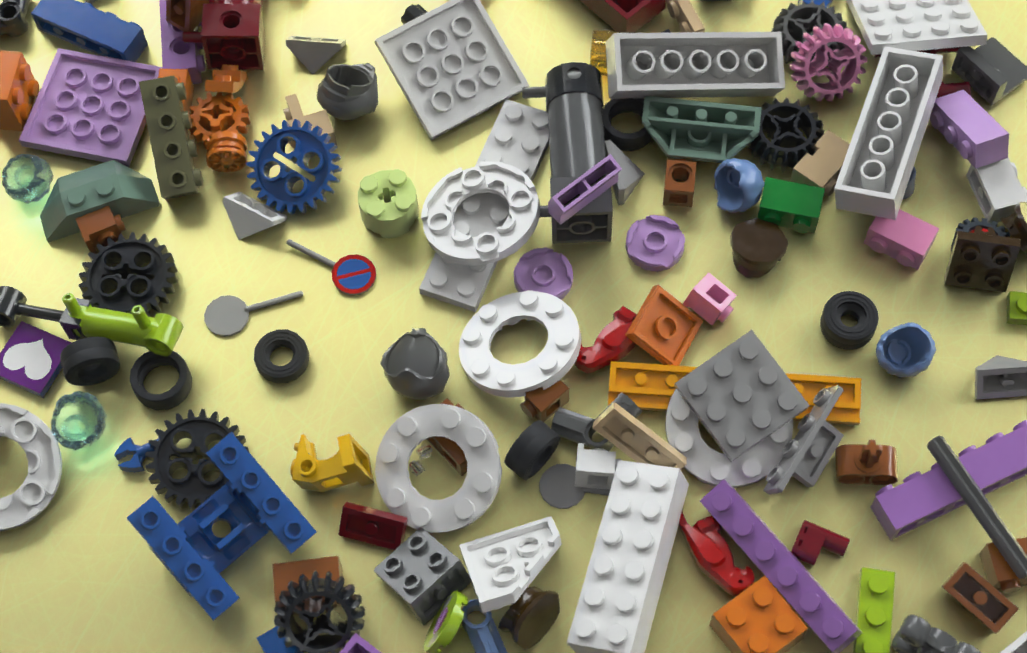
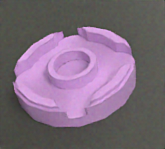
M650 215L646 216V219L637 220L632 224L627 232L625 247L628 257L635 265L644 270L658 272L667 270L679 262L684 252L685 237L675 221L665 216Z
M533 249L525 253L515 266L514 282L518 292L532 290L563 299L571 289L573 283L572 265L565 255L553 252V249Z

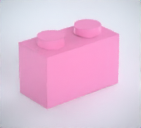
M899 209L896 220L876 216L868 229L864 244L868 245L875 252L884 253L896 259L903 266L918 270L934 243L939 228Z

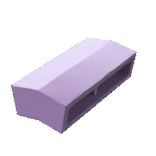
M611 154L554 195L548 202V213L561 225L618 182V173L622 168ZM604 174L607 175V176L604 177L602 180H600L598 183H596L594 186H592V187L590 186L592 183H594L596 180H598V179H599L600 177H602ZM580 194V196H579L578 198H576L574 201H572V202H571L570 204H568L566 207L563 206V205L566 204L568 201H570L572 198H574L576 195Z

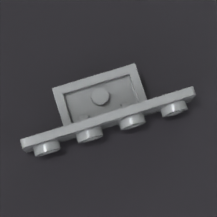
M839 385L823 388L813 400L815 405L811 412L805 415L799 422V432L796 437L790 440L782 451L784 457L779 465L773 467L767 475L766 480L768 483L763 491L768 495L781 493L792 476L807 488L814 487L844 436L825 421L844 390Z

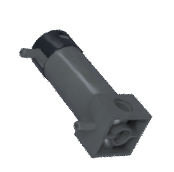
M570 62L560 64L546 74L545 86L522 88L523 98L546 97L551 166L550 199L606 158L602 76L596 67L587 63ZM604 174L602 177H600L598 180H596V181H595L594 183H592L590 186H591V187L594 186L596 183H598L600 180H602V179H603L604 177H606L607 175ZM611 187L561 225L548 213V205L540 206L539 218L551 217L552 244L611 241L613 217ZM580 194L576 195L563 206L566 207L568 204H570L572 201L578 198Z

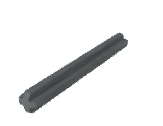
M937 436L928 442V450L1019 579L1026 578V553L944 437Z

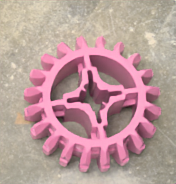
M824 23L822 30L817 26L813 27L812 36L807 32L803 33V37L806 39L804 43L795 42L799 51L791 52V57L796 59V61L789 64V68L795 71L791 74V78L794 81H798L796 87L800 91L804 90V94L807 97L814 95V99L817 101L825 98L828 102H832L834 94L839 99H843L844 90H847L849 93L853 92L851 87L853 82L861 84V80L857 76L858 74L866 73V69L860 66L868 62L867 57L862 55L866 48L859 44L861 38L853 35L851 29L845 28L843 30V26L840 24H835L832 28L830 24ZM841 42L844 44L845 49L832 51L827 46V43ZM816 51L815 57L811 60L812 55ZM825 75L830 82L816 83L812 81L811 77Z

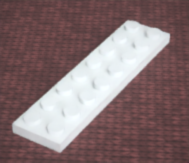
M505 99L475 167L479 166L478 162L484 161L506 163L524 172L533 182L549 145L548 113ZM490 192L477 193L466 198L457 207L454 213L453 224L459 232L467 236L478 237L485 232L493 233L497 231V227H501L505 223L509 215V204L499 194ZM435 253L420 285V294L476 312L498 261L485 265L467 266L448 261Z

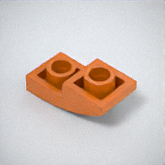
M222 64L221 70L213 69L212 80H205V91L236 93L244 85L247 72L238 71L239 65Z

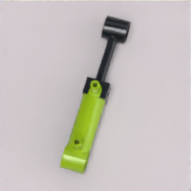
M10 286L0 287V326L13 327L21 316L59 322L69 339L80 340L88 337H105L115 342L146 347L149 351L161 356L171 355L184 328L181 321L165 313H158L155 317H148L141 305L134 306L131 313L94 307L90 300L75 298L72 293H67L62 297V301L66 306L65 310L62 311L26 304L27 298L19 290Z

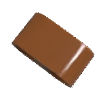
M871 439L867 445L846 444L835 449L836 480L839 483L891 485L898 481L897 451L895 447L876 445V440Z

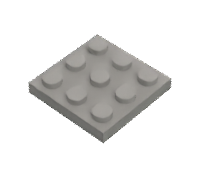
M752 330L674 384L675 388L730 462L737 459L810 406Z

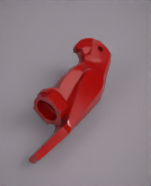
M624 306L613 314V321L602 329L593 346L582 347L581 344L579 355L574 363L575 366L589 374L610 365L611 361L617 362L626 357L636 346V343L625 335L637 314Z
M683 512L681 513L679 521L680 530L699 569L707 577L734 597L754 584V572L750 567L747 566L746 569L735 567L730 547L720 535L722 526L713 516L696 521V524L691 527L687 523Z

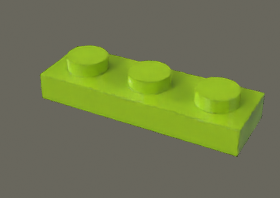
M861 568L856 625L863 633L854 640L853 653H890L895 572Z

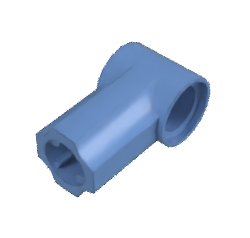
M478 599L468 601V605L462 608V611H464L462 626L468 634L475 653H507L491 616V611L483 613L486 618L481 624H472L467 619V616L473 611L482 612Z

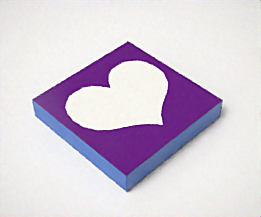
M21 321L0 353V379L44 398L62 369L60 354L71 342Z

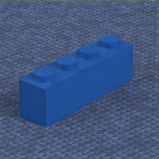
M41 0L31 12L40 31L99 56L136 62L148 45L140 25L132 21L127 22L119 19L111 12L105 13L87 2L81 3L77 0Z

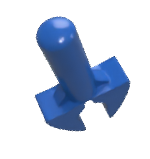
M128 438L119 446L114 456L117 460H120L127 455H133L130 461L119 464V468L125 472L145 471L142 466L146 457L145 453L155 450L150 447L149 443L139 446L135 445L131 438Z

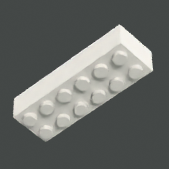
M781 32L613 33L605 42L609 99L645 98V96L664 98L775 96L785 89Z
M884 46L834 188L837 209L896 220L943 79V55Z
M624 460L618 461L567 639V644L575 653H645L689 487L680 468Z

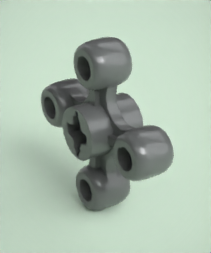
M912 614L905 618L892 641V648L897 653H980L974 646L966 642L957 643L956 639L950 634L931 627L925 619Z

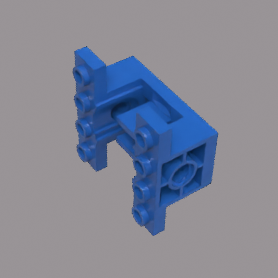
M232 432L206 452V456L227 479L226 484L177 524L154 496L127 517V520L148 543L150 550L213 621L239 599V596L220 575L223 570L270 531L290 554L317 533ZM218 521H225L231 527V532L223 538L216 537L212 532V526Z

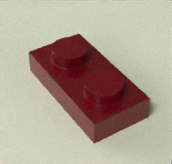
M346 502L342 508L338 535L396 550L404 542L408 517Z

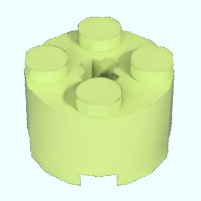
M400 169L382 170L365 176L361 180L358 190V205L366 229L369 231L371 229L373 232L381 234L383 238H397L410 231L409 227L419 217V206L416 188L412 180L406 176V173Z

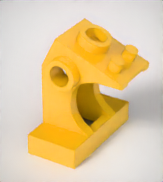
M303 434L300 437V442L294 445L297 456L291 464L292 480L302 489L317 492L328 491L358 482L361 486L373 484L374 479L369 454L350 434L337 437L339 450L333 457L317 460L315 445Z

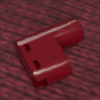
M804 519L791 553L798 560L814 566L821 548L843 557L850 539Z

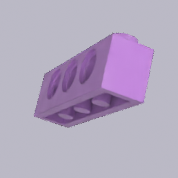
M159 0L162 68L188 69L192 83H202L201 72L206 71L204 56L200 55V49H204L203 43H184L182 40L183 31L166 21V0ZM202 22L193 31H199Z

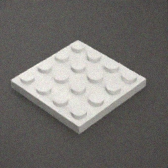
M450 0L376 38L374 41L430 140L504 102L505 99L508 100L521 93L523 87L530 86L480 0Z
M846 0L871 55L882 54L884 46L921 51L986 45L987 33L968 0Z

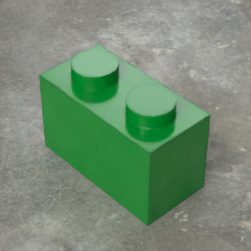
M766 177L757 218L781 227L791 228L796 232L815 233L825 188Z

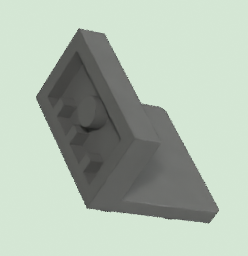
M994 37L987 40L986 45H980L975 50L971 46L959 48L951 68L965 82L969 81L971 88L991 106L1027 80V66Z
M419 528L374 569L376 575L405 600L416 619L423 625L427 624L438 613L442 604L453 591L461 592L471 583V579L460 559L423 528Z

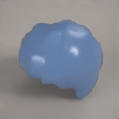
M732 158L724 160L716 168L714 188L718 195L717 206L728 212H745L759 201L765 182L761 171L754 163L746 159Z
M914 322L901 324L889 329L881 335L876 346V357L879 365L888 374L896 375L899 378L914 377L927 370L936 352L935 342L931 334L926 329H923L921 325Z

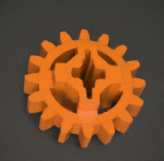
M208 92L206 93L207 99L203 100L198 97L196 99L198 106L189 107L192 128L189 129L190 133L194 135L197 143L203 141L205 148L207 138L211 139L214 133L222 131L236 132L238 134L248 133L246 125L251 123L247 105L243 104L240 96L234 99L233 93L223 96L222 92H217L216 96H212Z

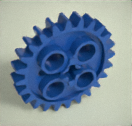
M294 119L292 127H290L287 121L282 120V129L272 124V134L269 135L262 131L261 133L265 140L263 142L254 141L255 145L259 148L258 151H249V154L255 158V161L246 164L254 169V172L247 175L249 179L256 180L252 184L251 189L255 191L261 190L257 197L262 201L267 199L266 205L270 208L276 205V210L283 213L287 206L288 213L292 215L295 214L296 207L305 214L308 204L316 210V200L319 199L326 203L327 200L324 193L334 194L335 191L330 187V184L340 182L339 179L333 176L335 172L342 171L341 167L334 164V162L341 159L339 154L332 153L337 149V145L335 143H328L331 136L327 133L321 135L322 129L318 125L312 130V124L309 121H306L301 127L300 121ZM290 141H295V150L291 153H285L286 144ZM277 152L292 163L297 164L303 170L313 175L315 181L312 182L295 170H292L274 158L273 154ZM314 156H319V165L316 168L309 169V160ZM275 165H279V174L274 178H270V169ZM303 180L304 187L301 192L293 193L294 183Z

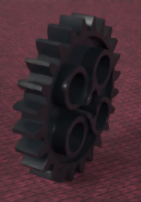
M132 232L129 239L125 240L121 233L119 234L118 241L115 243L109 237L107 238L108 246L104 247L97 244L98 254L88 253L92 262L82 263L86 272L79 273V277L82 280L79 288L83 293V299L90 300L94 307L131 313L134 306L141 305L147 316L150 317L149 311L151 309L161 312L158 305L160 302L169 303L166 294H175L172 284L178 283L175 275L178 269L175 263H173L174 258L171 253H168L166 245H160L157 238H153L149 242L147 235L143 234L137 240L135 233ZM120 262L119 265L111 267L113 264ZM149 263L147 266L141 267L143 264ZM116 289L113 293L107 294L110 290ZM141 289H146L145 292L137 294Z
M191 409L188 410V418L183 419L177 413V423L172 424L170 421L165 420L167 430L165 432L159 429L155 430L159 441L149 440L148 442L150 447L155 450L145 453L146 458L153 461L145 465L147 472L154 473L149 477V481L151 484L159 483L155 490L158 495L166 492L165 500L167 503L177 498L176 505L179 509L183 507L185 502H188L190 510L194 511L197 503L202 504L226 484L227 479L206 456V452L209 451L207 449L208 445L216 440L221 441L231 432L242 445L246 442L244 435L237 436L240 431L238 425L229 428V417H225L219 422L217 411L210 418L207 417L205 409L200 411L199 417H195ZM183 438L192 440L187 448L180 449L176 447L179 440ZM197 455H202L203 459H200L198 464H194L192 460H196ZM171 456H178V457H179V458L170 460V457H171ZM179 468L188 470L184 478H172L175 470ZM215 470L220 473L219 477L214 481L204 480L205 474L209 471Z

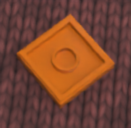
M656 285L652 287L625 336L661 364L679 366L704 320L661 286Z

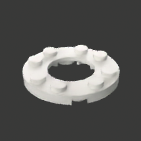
M484 161L478 162L479 166L462 170L460 167L447 174L432 188L425 199L421 219L425 236L437 254L448 261L461 265H485L514 254L529 240L539 221L540 202L535 186L530 178L512 165ZM490 192L499 194L507 200L509 215L505 223L501 227H497V231L493 233L485 232L478 237L467 236L459 232L453 224L454 213L457 207L472 195Z
M532 290L511 293L483 305L470 319L460 338L459 357L470 381L482 391L500 397L526 396L525 392L543 387L545 390L565 376L579 355L582 340L581 332L572 309L556 296ZM522 319H527V321L536 320L545 326L548 331V341L537 357L525 363L512 365L498 361L491 354L492 339L498 331H502L504 325H514Z
M676 389L668 404L665 430L668 443L687 457V465L684 468L703 483L712 486L718 485L724 479L733 488H738L767 477L773 467L779 465L784 457L782 451L792 439L793 419L730 462L724 453L710 448L701 438L698 428V417Z
M0 403V437H7L16 441L25 450L28 459V474L23 484L13 494L0 498V531H5L28 523L49 505L60 483L62 456L54 434L41 419L21 407Z
M428 404L412 409L391 425L379 445L375 462V475L380 495L388 509L393 514L408 517L407 525L414 529L423 528L427 532L442 533L464 528L475 522L487 511L499 490L502 467L498 443L487 425L476 415L463 408L447 404ZM431 437H446L455 441L464 451L467 460V476L462 487L454 495L442 500L429 499L419 494L412 486L409 478L408 461L413 450L422 441Z

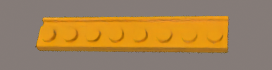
M611 361L608 406L622 392L641 410L667 412L670 399L676 390L674 384L697 367ZM785 373L810 405L808 409L793 418V421H801L805 415L811 412L815 405L813 400L821 389L839 385L844 390L825 421L832 424H860L861 378Z

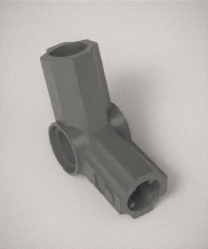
M622 392L612 402H616L635 418L642 413V410ZM562 407L555 413L551 429L558 433L560 437L576 443H584V446L591 448V450L602 448L610 451L614 446L606 438L601 442L592 441V436L596 432L593 429V422L596 419Z

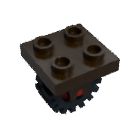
M977 217L972 218L971 222L968 219L963 220V224L959 223L956 228L951 245V255L944 276L945 284L1006 292L1021 248L1020 239L1011 238L1010 233L1005 232L1006 228L1004 226L997 227L998 222L992 221L990 224L987 223L988 219L982 218V221H978Z

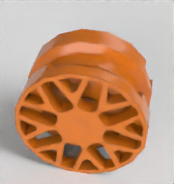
M222 131L212 134L211 139L207 138L206 162L211 169L227 173L241 170L246 166L247 141L241 134Z

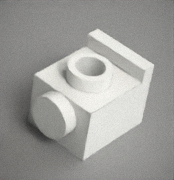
M578 443L574 487L610 490L618 461L622 459H616V452L607 451L602 448L584 449V443Z

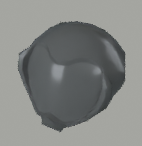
M368 62L365 64H335L330 66L316 91L317 101L323 110L326 109L329 115L341 120H354L375 112L378 105L376 68Z
M412 328L410 332L402 335L383 354L380 363L384 369L385 377L392 388L405 398L414 400H425L443 392L450 376L446 352L426 332L425 328Z

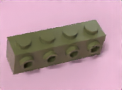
M175 76L140 81V91L161 198L171 199L200 193L199 186L203 185L200 168L195 169L193 157L198 155L195 141L189 139L188 129L192 128L189 111L184 112L182 100L187 99L183 82L179 83Z

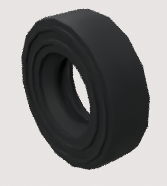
M277 329L267 333L258 341L254 350V362L258 372L266 380L273 383H288L296 380L305 372L309 363V351L305 341L297 333L288 329ZM287 347L293 351V358L287 365L277 366L270 361V355L276 348Z

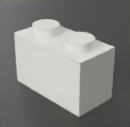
M1009 157L979 168H975L971 164L966 175L982 213L988 219L987 223L990 224L992 221L1000 222L1001 217L1011 215L1016 204L1027 202V190L1021 186L1017 177V168L1013 162H1010Z

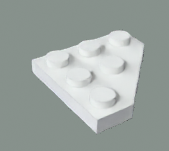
M552 516L459 544L482 613L498 610L504 606L516 603L562 545L560 534Z

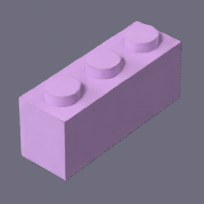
M964 89L936 98L930 115V122L935 129H938L945 136L947 142L960 152L964 159H967L975 168H979L1008 158L1009 133Z

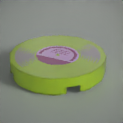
M453 591L447 597L429 628L424 642V651L428 653H441L442 650L439 647L445 648L451 643L463 621L464 611L461 610V606L468 605L467 596L458 591Z

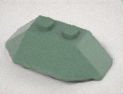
M645 96L642 125L667 158L722 163L724 160L732 159L759 135L761 107Z
M115 160L57 178L40 215L47 242L49 243L79 233L80 229L76 218L108 205L113 215L120 214L121 218L160 206L152 179Z

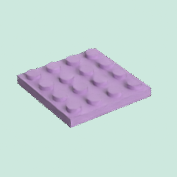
M58 48L19 138L20 144L23 147L101 162L115 160L129 167L147 123L139 82L157 79L159 70L162 67Z

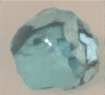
M19 154L9 159L2 171V186L6 194L13 200L27 204L38 202L48 194L54 179L49 163L45 159L31 154Z
M76 391L66 394L56 402L51 418V431L57 442L63 447L72 450L88 448L92 443L97 442L105 431L107 414L98 398L88 392Z

